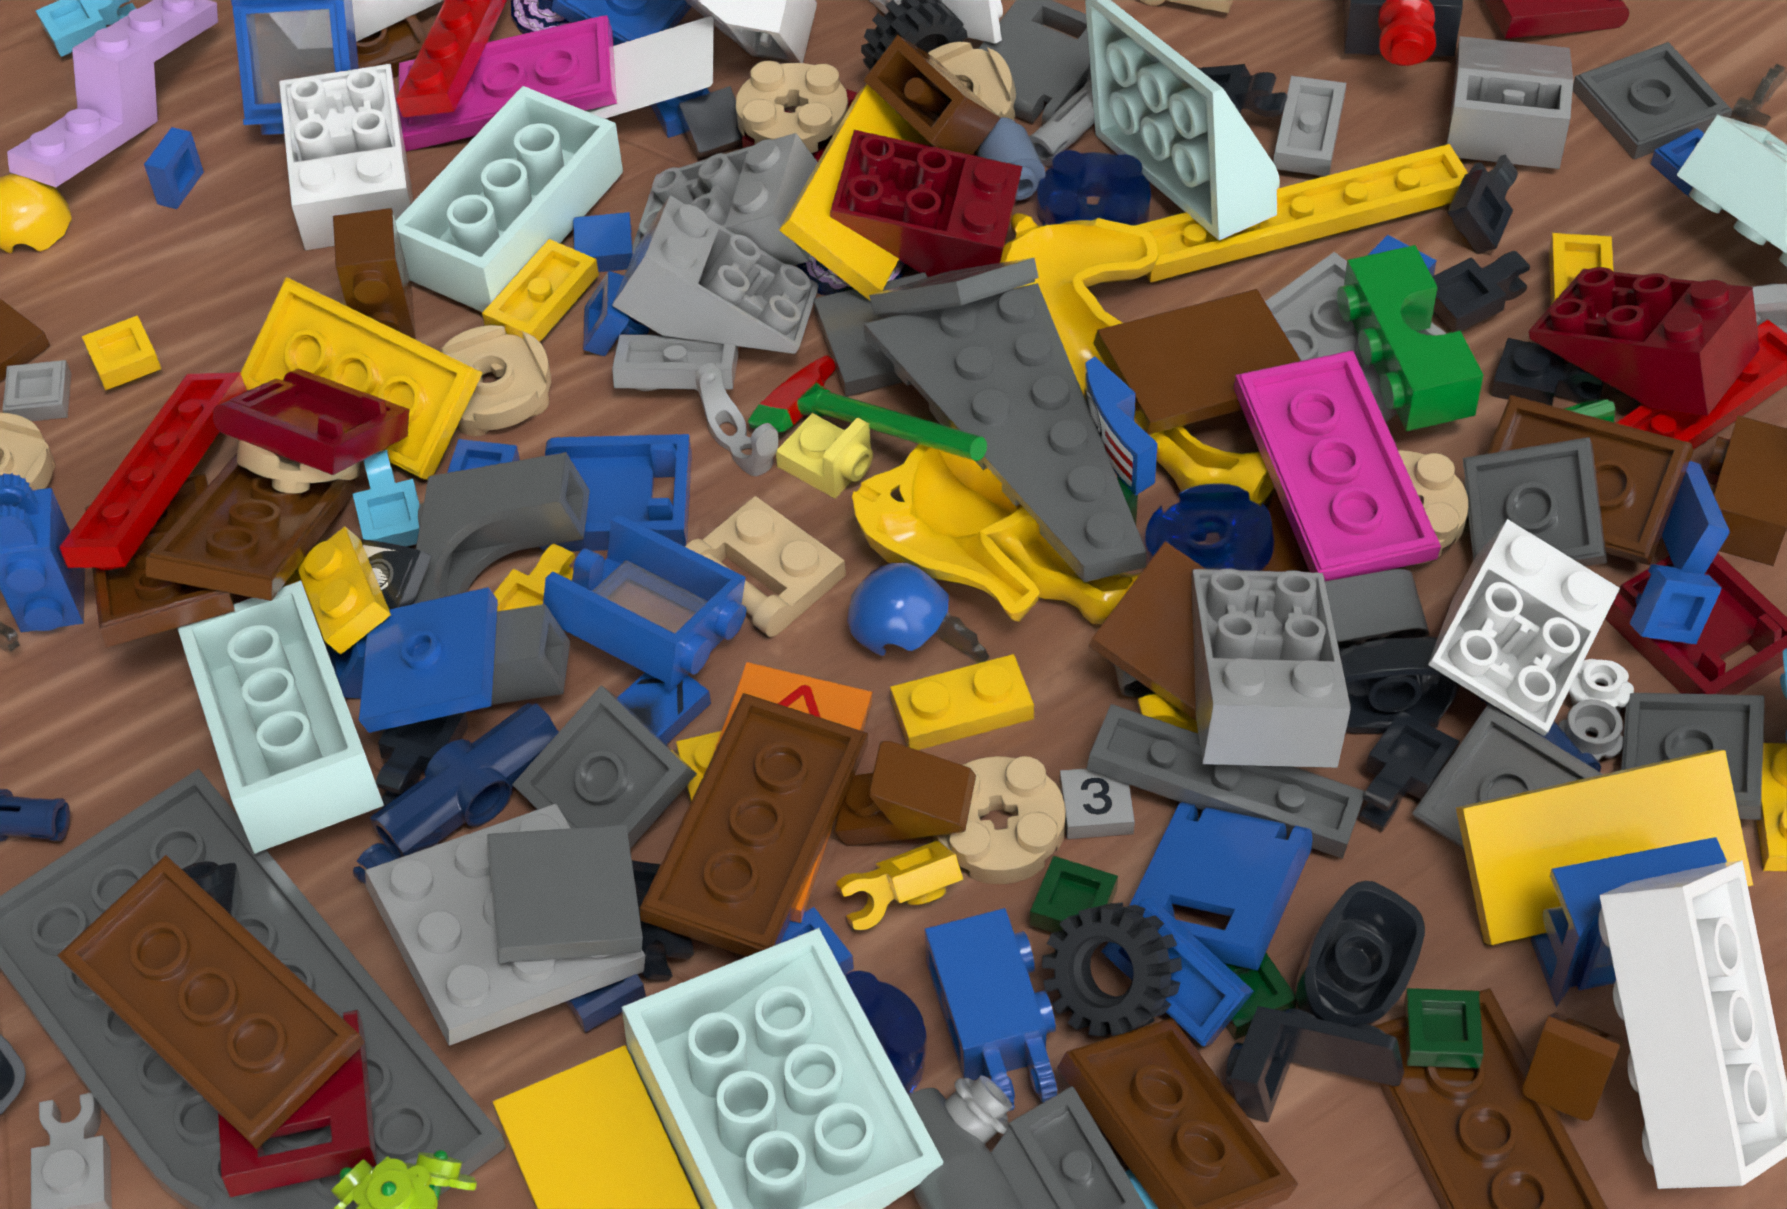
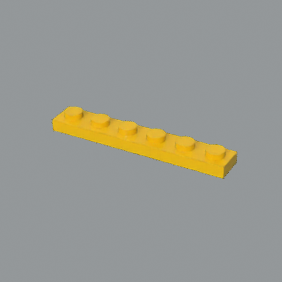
M1447 144L1278 188L1276 216L1221 240L1215 238L1187 212L1135 225L1152 233L1158 243V260L1153 270L1146 275L1151 283L1451 204L1464 175L1468 174L1451 145Z

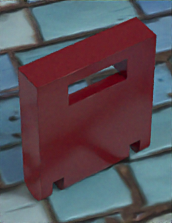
M1484 0L1505 39L1615 29L1623 26L1630 14L1625 2L1621 0Z
M295 369L286 373L284 380L275 378L217 405L213 412V422L218 431L330 475H335L408 437L410 409L308 371Z
M1719 553L1716 554L1704 575H1709L1722 589L1697 644L1641 637L1629 624L1637 607L1635 599L1638 593L1643 594L1651 576L1648 571L1649 568L1621 584L1619 593H1617L1605 617V620L1681 694L1737 695L1784 666L1783 650L1787 648V617ZM1670 556L1656 563V565L1674 567ZM1748 644L1758 652L1725 673L1726 663L1723 660Z
M358 1009L343 1012V1020L359 1033L365 1042L363 1024ZM365 1043L268 1138L331 1126L332 1142L265 1155L262 1145L256 1150L218 1113L221 1177L230 1197L338 1175L345 1167L353 1169L362 1159H365L371 1167L377 1166Z

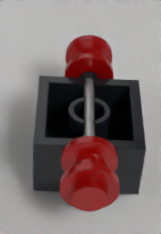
M1343 0L1344 53L1382 54L1387 61L1399 66L1416 65L1424 62L1430 56H1455L1463 0Z

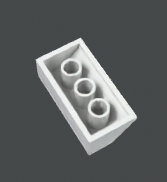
M1743 860L1633 881L1600 895L1602 908L1599 913V930L1603 942L1611 951L1616 976L1613 1000L1619 1017L1625 1021L1631 1051L1628 1058V1076L1633 1089L1640 1096L1645 1121L1642 1133L1643 1151L1647 1161L1654 1167L1658 1189L1743 1186L1787 1157V1080Z

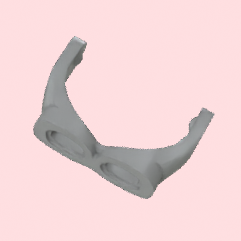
M709 362L698 369L695 380L709 433L720 446L731 453L734 462L747 474L759 476L771 469L773 457L778 449L777 430L770 423H764L754 430L751 437H747L746 422L726 393L721 370L715 363ZM729 422L735 426L737 432L733 436H728L721 430L719 425ZM752 448L751 455H745L741 451Z

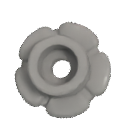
M1590 699L1577 703L1568 712L1567 720H1562L1559 724V727L1582 753H1591L1598 761L1603 756L1606 758L1615 757L1623 748L1624 737L1621 736L1623 730L1621 716L1613 706L1604 701ZM1586 733L1595 734V735H1597V737H1596V738L1589 737V736L1586 735Z
M980 1076L976 1081L969 1078H959L954 1082L956 1091L945 1101V1107L953 1120L961 1128L979 1138L984 1144L997 1132L1004 1134L1010 1124L1006 1113L1012 1108V1104L1006 1094L993 1081L985 1076Z

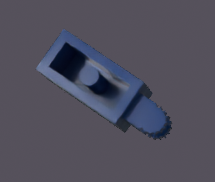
M3 473L0 476V590L20 632L50 631L58 627L84 624L85 568H67L59 547L71 531L52 488L32 490L29 487V482H26V478H21L20 475H13V473Z
M1006 908L925 928L926 964L963 1079L969 1078L974 1081L980 1076L989 1078L1009 1098L1012 1104V1108L1009 1111L1015 1108V1092L1012 1081L1007 1076L1006 1072L1028 1066L1034 1092L1038 1094L1042 1102L1058 1095L1054 1073L1046 1051V1034L1056 1031L1054 1014L1046 991L1034 993L1028 973L1035 972V963L1025 931L1014 933Z

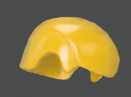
M17 174L0 177V249L7 253H13V246L17 244H27L37 251L48 249L65 234L72 219L69 204L56 187Z

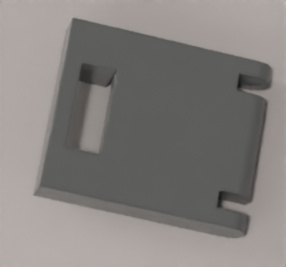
M1016 0L999 22L1002 41L997 43L984 41L979 49L989 53L988 48L998 52L1006 61L1016 88V99L1013 107L1015 116L1033 123L1044 109V101L1048 103L1042 114L1043 126L1057 110L1087 83V76L1090 70L1087 18L1085 13L1053 0Z

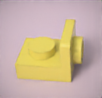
M812 413L777 449V467L836 499L851 481H859L871 465L873 451L870 444L869 423L856 418L846 430H843Z

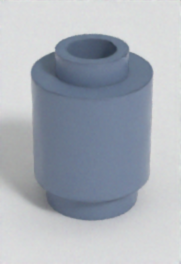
M1001 118L977 148L975 155L1023 166L1016 201L1030 197L1041 186L1045 178V168L1026 129L1010 118Z

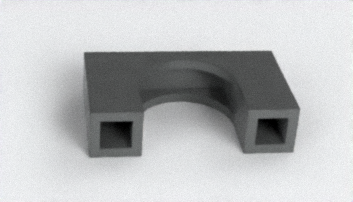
M565 452L428 476L424 503H421L418 509L420 528L416 549L432 555V558L413 604L467 592L474 579L487 566L509 553L552 545L553 543L558 544L584 539L590 490L568 454ZM546 604L497 612L491 705L564 694L570 640Z

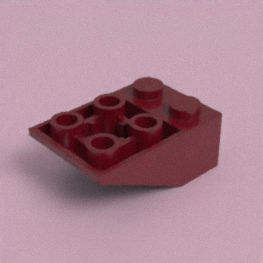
M854 130L830 210V217L891 253L918 272H925L927 277L947 271L1000 263L1008 238L1023 166Z
M1605 267L1583 268L1528 331L1529 339L1650 408L1706 416L1710 414L1760 350L1753 287L1731 285L1715 279L1694 281L1669 278L1667 275L1660 273L1639 275L1613 272Z

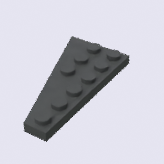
M1038 283L1011 289L961 306L907 313L864 323L865 340L876 352L882 350L894 364L897 376L907 386L912 384L929 402V411L942 425L985 438L987 441L985 456L975 462L982 470L988 468L1002 483V492L1015 506L1021 504L1039 524L1040 534L1083 582L1146 567V549Z

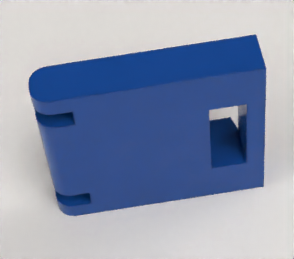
M689 434L555 437L546 442L545 456L566 452L590 490L584 539L558 543L556 545L569 551H581L584 548L591 551L608 550L611 519L617 514L684 547L687 545L692 463ZM675 477L673 504L669 498H653L655 478ZM550 545L540 546V548L546 550Z
M1181 802L1130 905H1138L1142 899L1152 897L1174 918L1175 914L1172 904L1231 916L1225 930L1181 920L1177 921L1223 963L1258 971L1311 852L1312 831L1310 828L1295 826L1289 839L1285 840L1287 837L1285 823L1208 807L1203 810L1198 821V811L1195 805Z

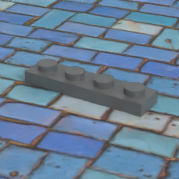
M1113 704L1110 705L1090 752L1087 770L1178 802L1193 804L1201 810L1208 807L1285 823L1287 840L1295 826L1310 828L1312 831L1313 849L1342 859L1360 811L1364 793L1366 792L1293 766L1203 764L1198 733Z

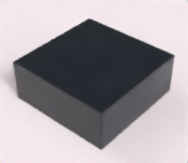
M730 86L679 103L677 113L698 161L743 146L742 138L744 136L738 127L736 99Z

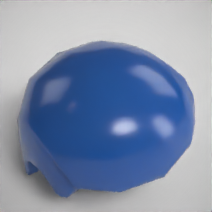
M891 563L871 571L851 594L847 616L848 630L858 643L881 656L885 655L884 645L895 644L908 651H913L924 644L938 630L948 612L949 594L927 573L915 565Z

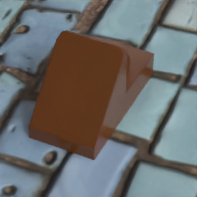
M881 741L873 773L854 775L839 810L835 833L846 846L965 832L976 774L970 767L893 741Z
M1554 1012L1550 1014L1546 1020L1523 1085V1094L1527 1098L1577 1119L1589 1121L1593 1118L1624 1039L1561 1013Z

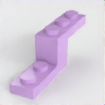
M153 0L141 8L130 11L126 17L107 28L98 30L94 36L73 47L77 109L69 111L63 118L42 131L32 134L29 139L7 152L9 172L57 187L158 122L154 62L218 23L217 3L210 0Z

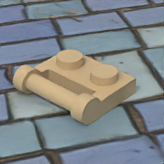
M756 496L703 540L694 539L685 546L725 567L727 566L722 561L726 557L779 595L768 597L745 580L742 605L746 606V612L753 617V625L769 637L776 636L846 576L844 559Z

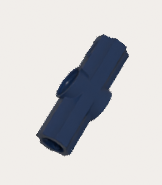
M527 703L473 743L465 739L450 742L443 746L430 760L425 771V778L370 817L374 831L381 838L384 845L398 858L433 847L465 822L470 826L476 827L491 821L508 804L512 795V788L514 787L512 784L559 731L553 724L550 716L537 703L534 705Z

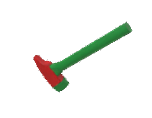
M828 355L815 360L789 377L758 404L748 419L750 428L756 429L764 423H770L777 432H783L795 425L804 415L810 416L812 413L851 424L856 418H860L869 423V429L973 461L981 460L987 451V441L981 436L832 393L824 386L825 381L835 370L834 360Z

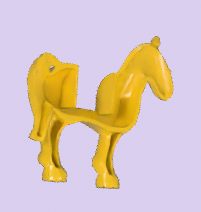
M1016 213L1011 219V229L1016 238L1005 244L1000 263L1035 258L1039 278L1035 279V282L1024 286L1038 283L1084 396L1085 362L1096 357L1105 365L1093 344L1097 330L1123 323L1105 312L1087 287L1100 283L1133 280L1148 274L1153 270L1158 260V243L1154 235L1142 227L1101 218L1091 221L1078 220L1039 226L1033 221L1032 217ZM1134 416V422H1135L1138 426H1140V424L1138 423L1136 417ZM1183 426L1149 435L1157 442L1156 461L1174 478L1181 493L1196 501L1225 496L1235 507L1252 515L1264 508L1276 490L1260 451L1244 454L1225 452L1203 444L1190 435ZM918 444L909 454L904 464L861 482L859 490L853 491L852 494L855 515L870 547L888 563H909L927 573L932 579L964 584L983 590L995 598L1014 621L1020 622L1040 597L1043 599L1064 600L1077 607L1083 617L1092 624H1103L1141 574V572L1135 574L1121 573L1083 582L1040 534L1039 524L1021 504L1015 506L1002 492V483L988 468L982 470L973 460ZM897 488H900L902 502L896 501L890 495Z

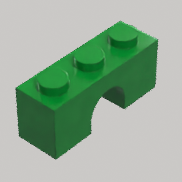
M1416 245L1347 260L1344 286H1340L1337 290V302L1341 316L1346 322L1352 321L1358 333V343L1362 359L1366 365L1373 364L1380 378V390L1383 401L1389 410H1396L1406 432L1475 416L1484 376L1461 331L1443 335H1426L1417 332L1431 327L1438 287Z

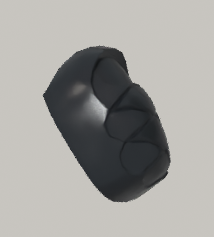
M1438 637L1380 639L1361 643L1360 646L1353 645L1348 648L1339 649L1351 707L1346 732L1384 734L1400 711L1434 728L1439 726L1440 720L1457 696L1461 685L1428 665Z
M1364 880L1349 887L1322 922L1303 957L1296 981L1295 998L1299 1009L1312 1014L1317 1019L1347 1026L1354 1024L1372 1025L1382 1018L1405 991L1418 961L1425 937V923L1419 910L1396 892L1373 881Z

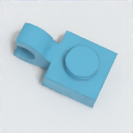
M59 0L36 10V13L44 30L62 57L73 52V47L94 36L98 30L107 28L106 25H112L121 20L136 8L133 3L119 8L120 5L131 0Z
M387 450L379 451L364 459L370 489L353 493L363 539L405 547L417 544L420 528L418 522L420 503L414 481L410 479L395 483Z

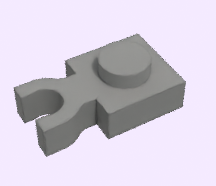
M92 1093L80 1095V1113L74 1120L67 1123H61V1112L54 1100L39 1102V1119L50 1137V1145L31 1148V1209H112L111 1149L103 1135L94 1137L101 1124V1107Z

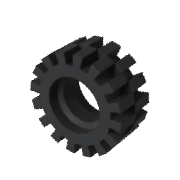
M891 0L885 5L889 12L884 17L877 13L872 19L877 27L875 29H866L864 38L869 43L861 45V53L865 56L862 60L865 66L871 70L897 35L929 53L945 44L963 42L962 40L968 38L967 30L963 27V22L941 0H901L899 5L894 0Z
M1123 902L1078 911L1079 914L1068 916L1060 923L1064 930L1052 933L1046 943L1055 948V953L1043 955L1042 968L1054 969V977L1043 980L1045 991L1047 993L1058 989L1061 998L1052 1003V1006L1058 1014L1068 1011L1073 1013L1068 1024L1077 1030L1090 1026L1089 1035L1103 1036L1111 1033V1036L1144 1027L1155 1021L1153 1017L1162 1015L1169 1009L1171 1004L1165 999L1176 995L1181 983L1171 980V973L1182 970L1181 957L1169 958L1167 949L1177 946L1173 935L1169 934L1161 937L1158 933V930L1165 924L1156 915L1144 918L1145 908L1135 904L1123 907ZM1103 942L1118 944L1126 950L1131 959L1134 973L1133 981L1129 989L1121 996H1112L1099 989L1092 976L1091 957L1094 950Z

